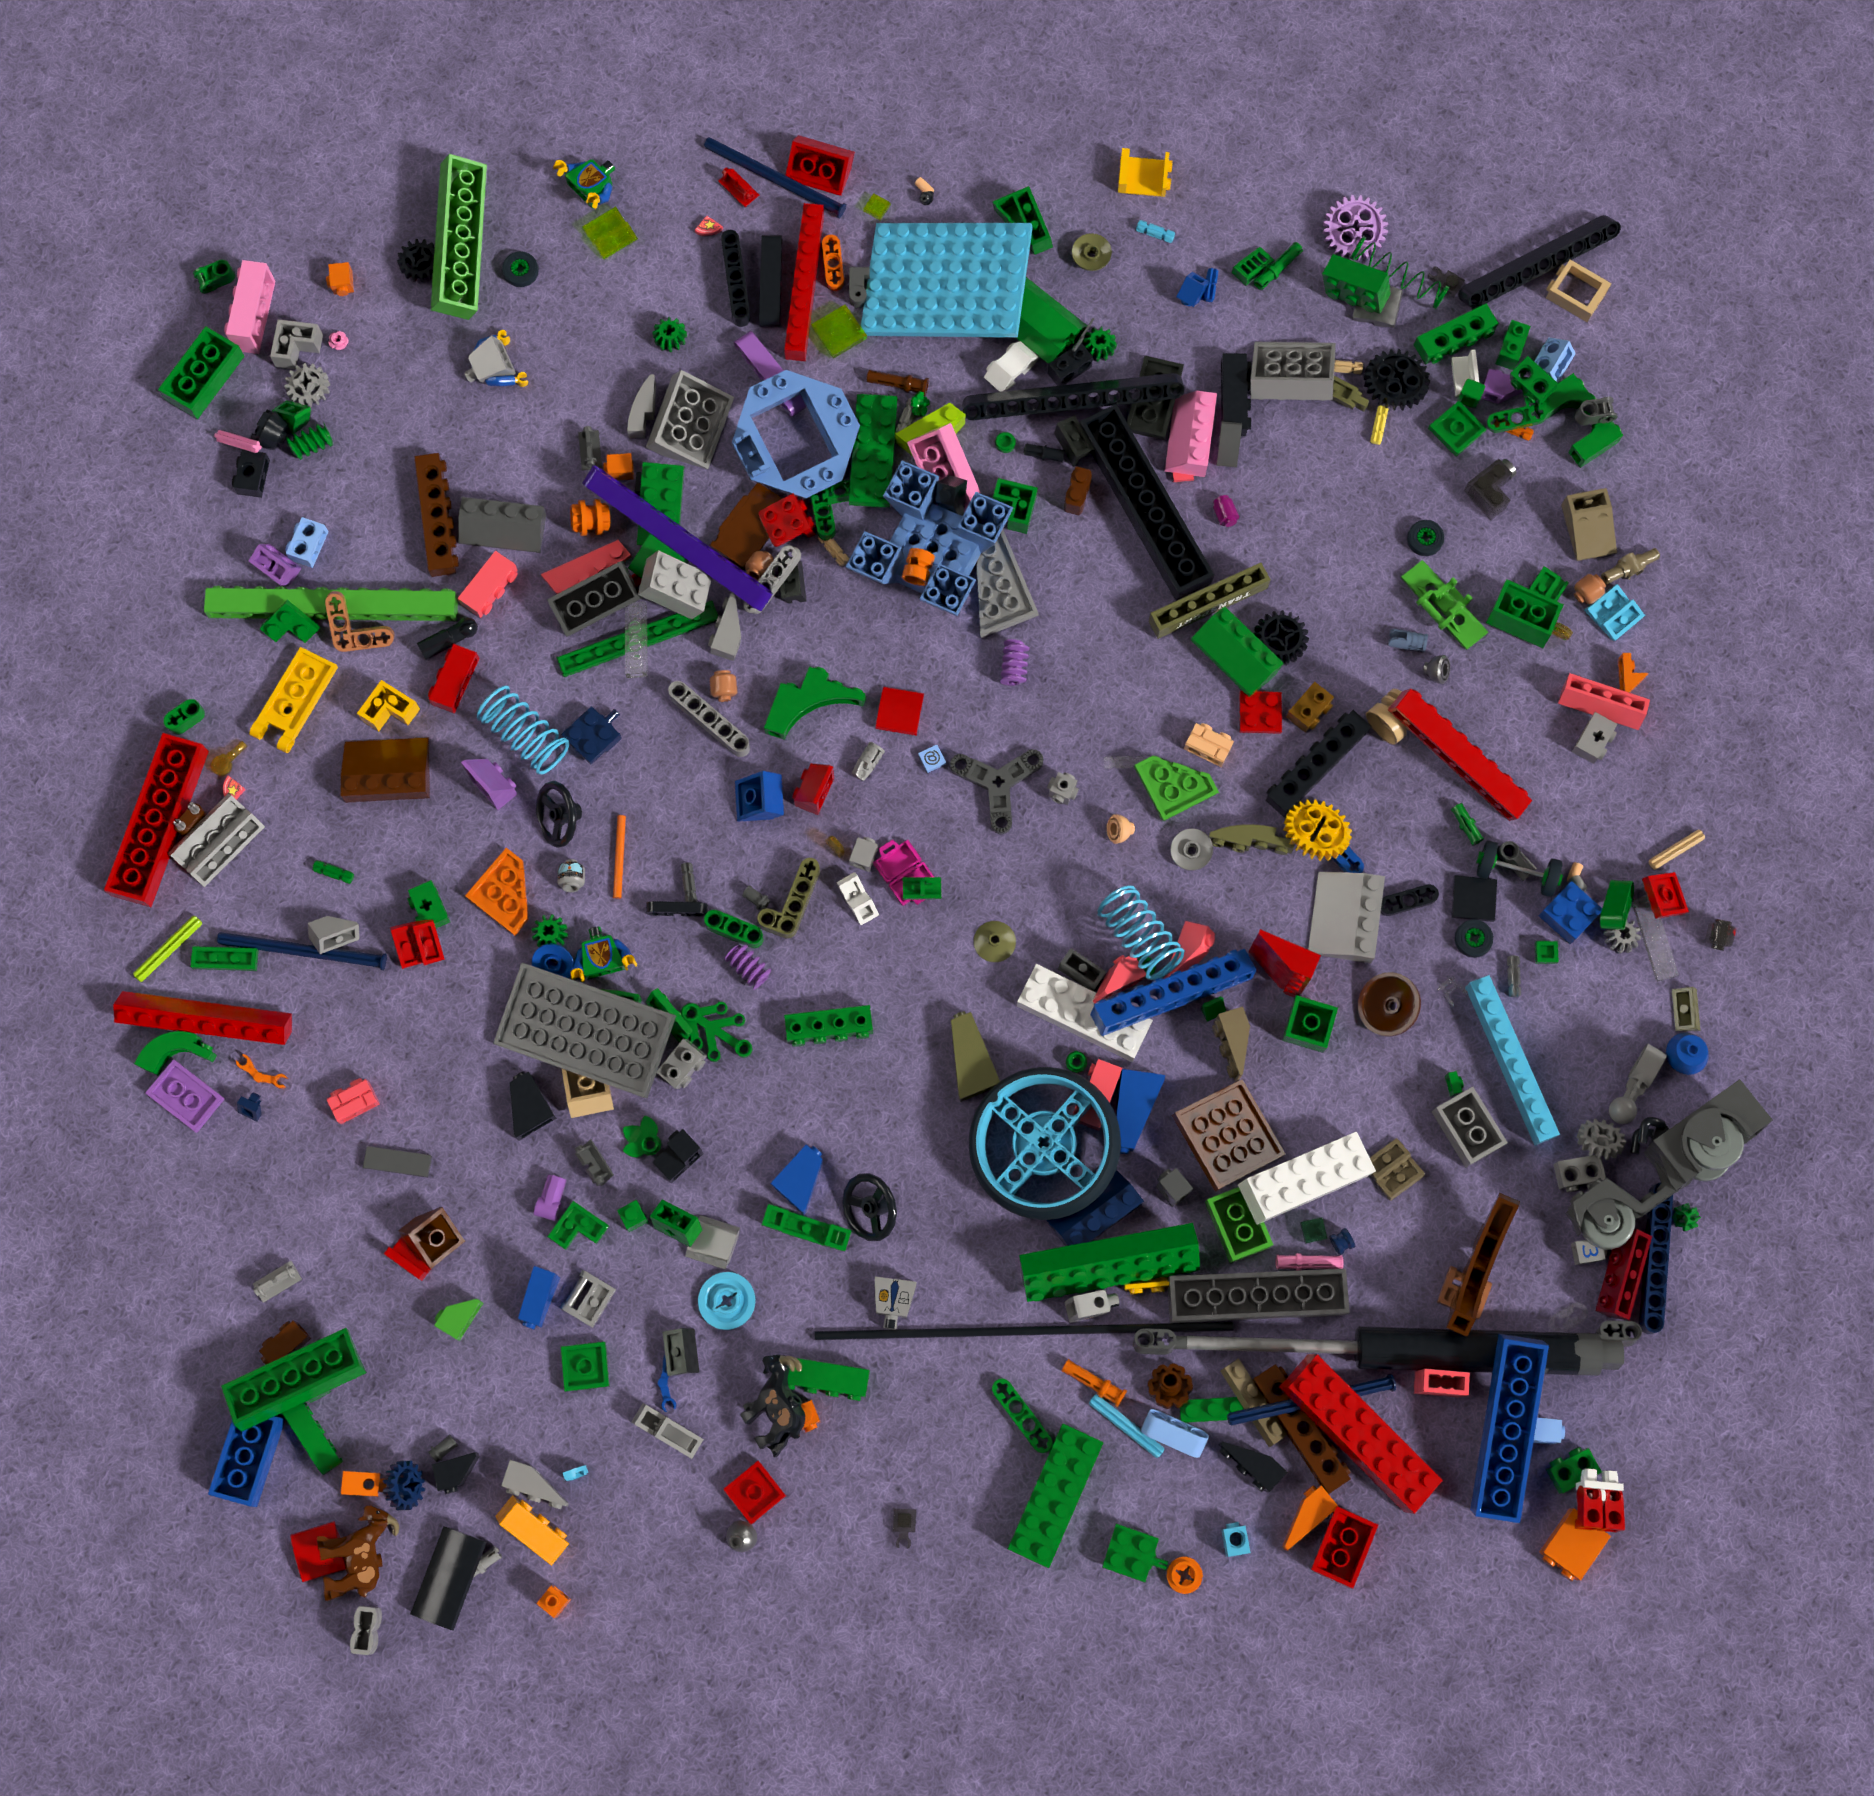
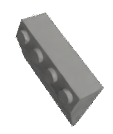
M1255 342L1251 372V399L1333 400L1336 343Z
M683 370L678 371L671 377L646 448L664 457L708 469L734 397Z
M1318 872L1308 950L1321 956L1371 964L1375 959L1385 876L1367 873Z

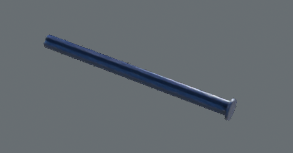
M710 137L704 142L706 149L815 204L824 205V209L836 214L839 219L846 210L847 204H840Z
M219 932L217 935V943L220 945L257 948L262 951L379 967L383 971L387 961V954L385 953L375 955L333 949L320 954L313 945Z
M1387 1374L1385 1378L1350 1385V1387L1359 1396H1364L1386 1390L1393 1392L1396 1390V1382L1392 1374ZM1292 1399L1230 1412L1227 1414V1420L1229 1425L1232 1426L1302 1409Z

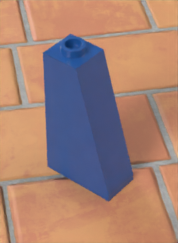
M1122 1069L1116 1107V1117L1121 1136L1120 1154H1129V1151L1133 1152L1163 1085L1165 1075Z

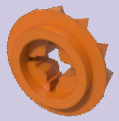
M1179 1557L1174 1559L1168 1566L1166 1577L1168 1584L1173 1590L1181 1594H1189L1197 1590L1201 1585L1203 1573L1200 1565L1194 1559ZM1189 1566L1188 1575L1191 1576L1190 1578L1193 1581L1185 1579L1180 1585L1181 1576L1176 1570L1184 1571Z

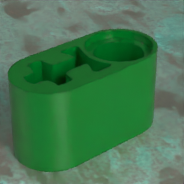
M188 699L165 715L164 725L175 735L183 734L204 718L205 710L195 699ZM197 708L196 713L189 714L191 709Z

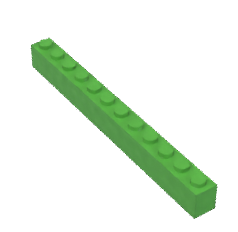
M213 586V588H206L204 612L208 618L268 619L288 599L310 619L328 620L325 600L330 592L339 591L345 597L349 620L457 621L458 596L451 589L432 591L427 588L420 589V591L401 588L397 591L388 588H379L378 590L358 588V590H349L348 588L340 587L337 590H329L325 587H318L316 589L275 587V589H267L262 586H256L254 589H246L242 586H235L233 588ZM333 597L332 601H330V603L335 604L334 612L338 611V603L340 602L336 597ZM337 616V617H335L333 620H344V619H343L342 617H340V616Z

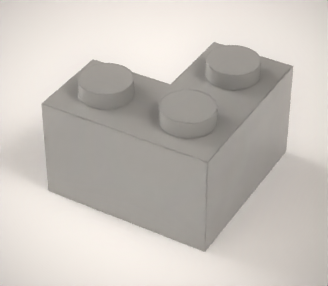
M278 319L270 355L274 365L279 368L296 369L299 351L320 353L323 334L318 324Z

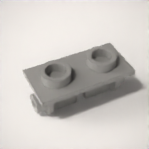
M289 1261L253 1283V1290L264 1303L299 1282L302 1278L293 1262Z

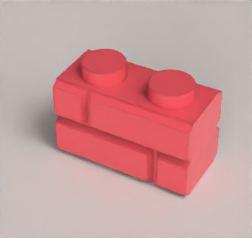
M356 1079L350 1083L351 1087L345 1090L340 1088L330 1093L331 1097L327 1098V1102L338 1123L343 1124L380 1105L367 1079Z

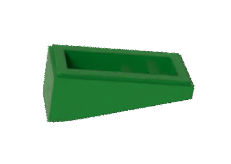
M1259 247L1233 267L1232 274L1246 286L1267 265L1274 262V259ZM1259 253L1266 259L1265 262L1257 256ZM1253 259H1255V260L1260 264V266H1258V265L1253 261ZM1250 263L1255 269L1253 270L1247 264ZM1242 268H1245L1250 273L1247 274Z
M1467 379L1457 402L1460 401L1463 405L1473 409L1476 408L1485 390V385Z

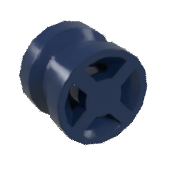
M1343 1228L1337 1235L1332 1234L1329 1236L1338 1255L1343 1254L1346 1249L1355 1248L1354 1240L1346 1228Z

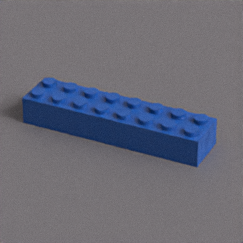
M1505 1334L1498 1335L1470 1510L1476 1517L1520 1523L1549 1349V1345L1543 1340Z

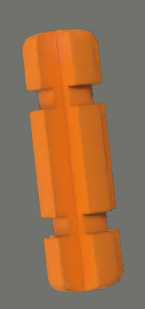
M1496 418L1494 422L1495 427H1499L1501 422H1506L1505 426H1508L1506 420L1498 421ZM1526 427L1505 432L1518 437L1520 435L1523 439L1529 441L1534 430Z

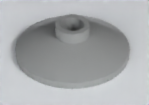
M1186 829L1178 833L1173 839L1171 855L1174 862L1182 869L1189 871L1199 870L1205 867L1211 860L1213 844L1209 836L1203 831ZM1194 847L1196 853L1189 854L1188 849Z

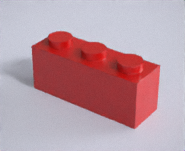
M453 644L452 648L448 649L445 655L446 662L443 668L441 667L438 670L436 684L430 688L428 693L431 705L455 714L480 659L477 652Z

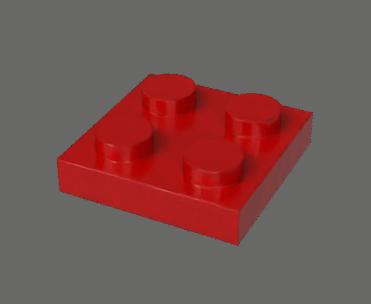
M1240 691V733L1281 734L1282 692L1256 691L1252 696L1248 697L1243 691Z
M1675 872L1642 878L1655 919L1682 915L1689 912Z
M759 1460L723 1489L751 1525L786 1497L785 1493Z

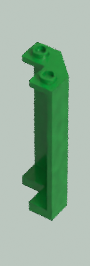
M1026 277L1019 331L1016 338L1047 363H1050L1064 354L1070 345L1077 343L1088 325Z

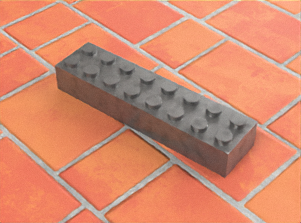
M1346 1269L1169 1276L1167 1278V1281H1169L1170 1323L1344 1316L1350 1313Z

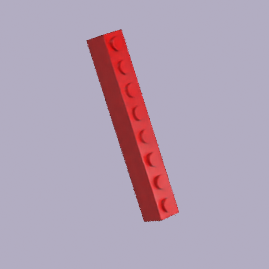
M808 203L803 205L784 349L786 360L806 361L824 222V205Z
M1411 688L1402 691L1388 708V711L1509 821L1518 819L1532 802L1526 790L1514 784L1513 779L1508 774L1502 773L1494 761L1487 759L1479 747L1472 745L1467 740L1468 738L1465 734L1453 728L1451 721L1440 716L1433 705L1426 703L1418 691Z
M122 991L113 1004L114 1023L285 1045L292 1033V1013Z

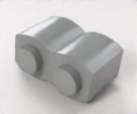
M359 1606L354 1615L355 1631L350 1640L351 1653L371 1655L376 1651L378 1646L377 1630L382 1621L380 1607Z

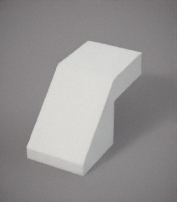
M855 872L836 882L860 925L879 915L872 899L865 892Z

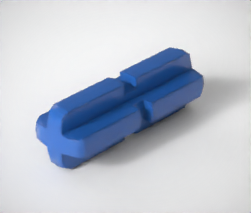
M1209 268L1207 271L1206 280L1210 282L1203 294V300L1206 302H1213L1215 298L1218 269Z

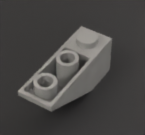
M731 592L729 598L725 597L722 609H725L723 616H718L715 627L718 629L715 635H711L708 646L711 647L710 654L734 661L741 644V632L735 594Z
M513 1460L509 1461L501 1485L507 1488L506 1493L519 1496L520 1492L528 1494L527 1499L540 1503L541 1499L549 1501L548 1506L561 1509L562 1505L568 1507L569 1503L535 1467Z

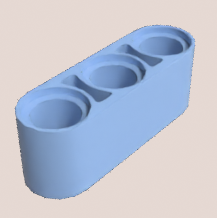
M1155 1409L1149 1410L1141 1428V1432L1145 1436L1196 1458L1201 1456L1209 1438V1435L1203 1430Z

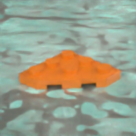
M505 848L465 897L514 936L529 920L524 862L508 848Z

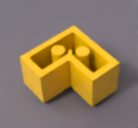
M381 680L357 712V715L361 721L379 732L391 715L408 726L420 708L416 701Z

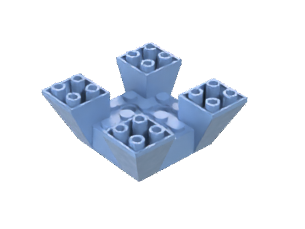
M902 460L883 495L902 516L890 542L864 531L845 567L881 584L899 583L922 593L920 601L958 616L976 581L975 578L969 576L980 554L995 545L1013 507L975 492L963 516L936 505L939 476ZM915 541L919 542L918 544L911 545ZM911 548H919L929 552L937 549L936 552L932 553L935 559L932 569L929 570L930 576L926 586L913 585L901 578L904 566L908 564L906 559ZM956 557L954 560L948 561L949 558Z

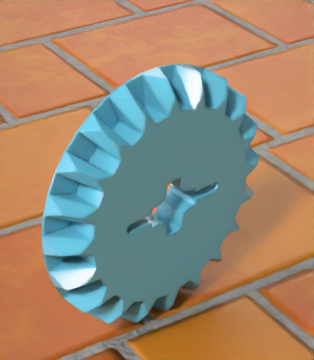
M722 1272L710 1277L701 1287L698 1296V1307L704 1320L711 1326L723 1330L736 1329L743 1325L751 1317L756 1302L751 1284L743 1276L733 1272ZM736 1294L731 1300L732 1305L730 1307L724 1305L717 1308L723 1302L722 1297L724 1295L730 1297Z

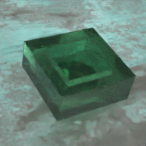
M1322 1217L1300 1222L1305 1244L1328 1239Z

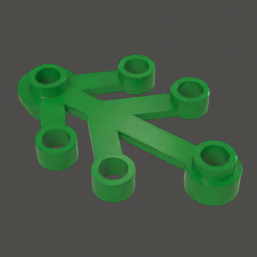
M718 1002L716 1005L701 1008L694 1003L686 1004L680 1013L693 1030L690 1042L693 1043L694 1040H699L701 1043L697 1048L701 1049L703 1041L699 1038L697 1024L705 1028L709 1049L707 1056L711 1062H717L721 1057L717 1049L715 1036L735 1048L736 1054L741 1058H747L752 1054L753 1048L748 1040L739 1041L721 1029L734 1025L742 1027L745 1024V1017L742 1014L738 1013L733 1017L709 1021L703 1016L715 1013L718 1015L726 1014L728 1011L726 1003ZM719 1005L725 1006L723 1012L717 1011ZM689 1011L695 1012V1016L693 1018H689L687 1016V1013ZM742 1017V1023H735V1018ZM742 1046L748 1047V1051L746 1053L740 1052V1048ZM712 1052L718 1053V1057L716 1059H712L710 1057V1054Z

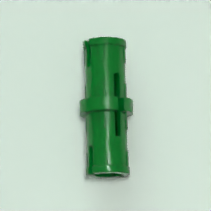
M1463 803L1454 806L1451 811L1460 824L1459 828L1461 831L1464 830L1471 845L1474 846L1483 841L1484 838L1475 826L1476 821L1469 816Z

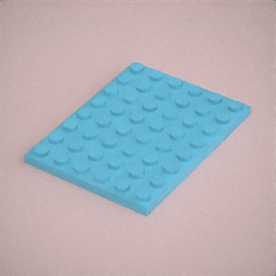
M876 223L870 261V279L867 281L866 288L867 299L864 303L860 327L861 335L1018 337L1032 224Z

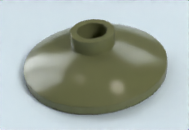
M1094 233L1080 236L1073 244V260L1084 270H1100L1111 259L1112 249L1110 243L1101 235ZM1094 253L1095 257H1089L1088 254Z
M990 921L984 923L974 935V948L977 954L986 961L1001 962L1009 958L1014 952L1016 946L1015 934L1003 922ZM997 937L999 942L992 943L991 938Z

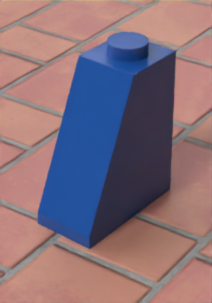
M807 1145L800 1150L771 1182V1186L803 1215L807 1212L823 1163L820 1157L822 1153L816 1147L812 1146L810 1148Z
M536 1266L533 1267L518 1317L519 1320L523 1321L522 1326L535 1330L536 1326L542 1327L560 1280L557 1274Z

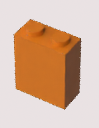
M1569 1508L1539 1553L1544 1556L1542 1560L1551 1567L1556 1565L1562 1569L1561 1574L1570 1581H1573V1579L1581 1581L1611 1536L1604 1531L1575 1529L1577 1510Z

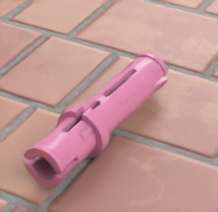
M1296 1253V1255H1276V1268L1296 1269V1271H1301L1302 1269H1343L1342 1255L1306 1256L1301 1255V1253Z

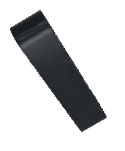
M726 230L721 235L732 320L736 326L744 327L750 322V311L739 235L734 230ZM734 241V243L728 244L727 242ZM731 259H737L735 262H730ZM734 277L740 278L738 280H732V278ZM737 295L743 296V297H741V298H739V299L734 298V297L737 296ZM740 313L745 314V315L742 316V317H738V316H737V315L740 314Z
M782 235L761 236L760 327H780Z

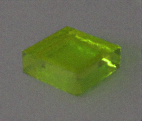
M873 193L863 208V212L881 221L891 206V202Z

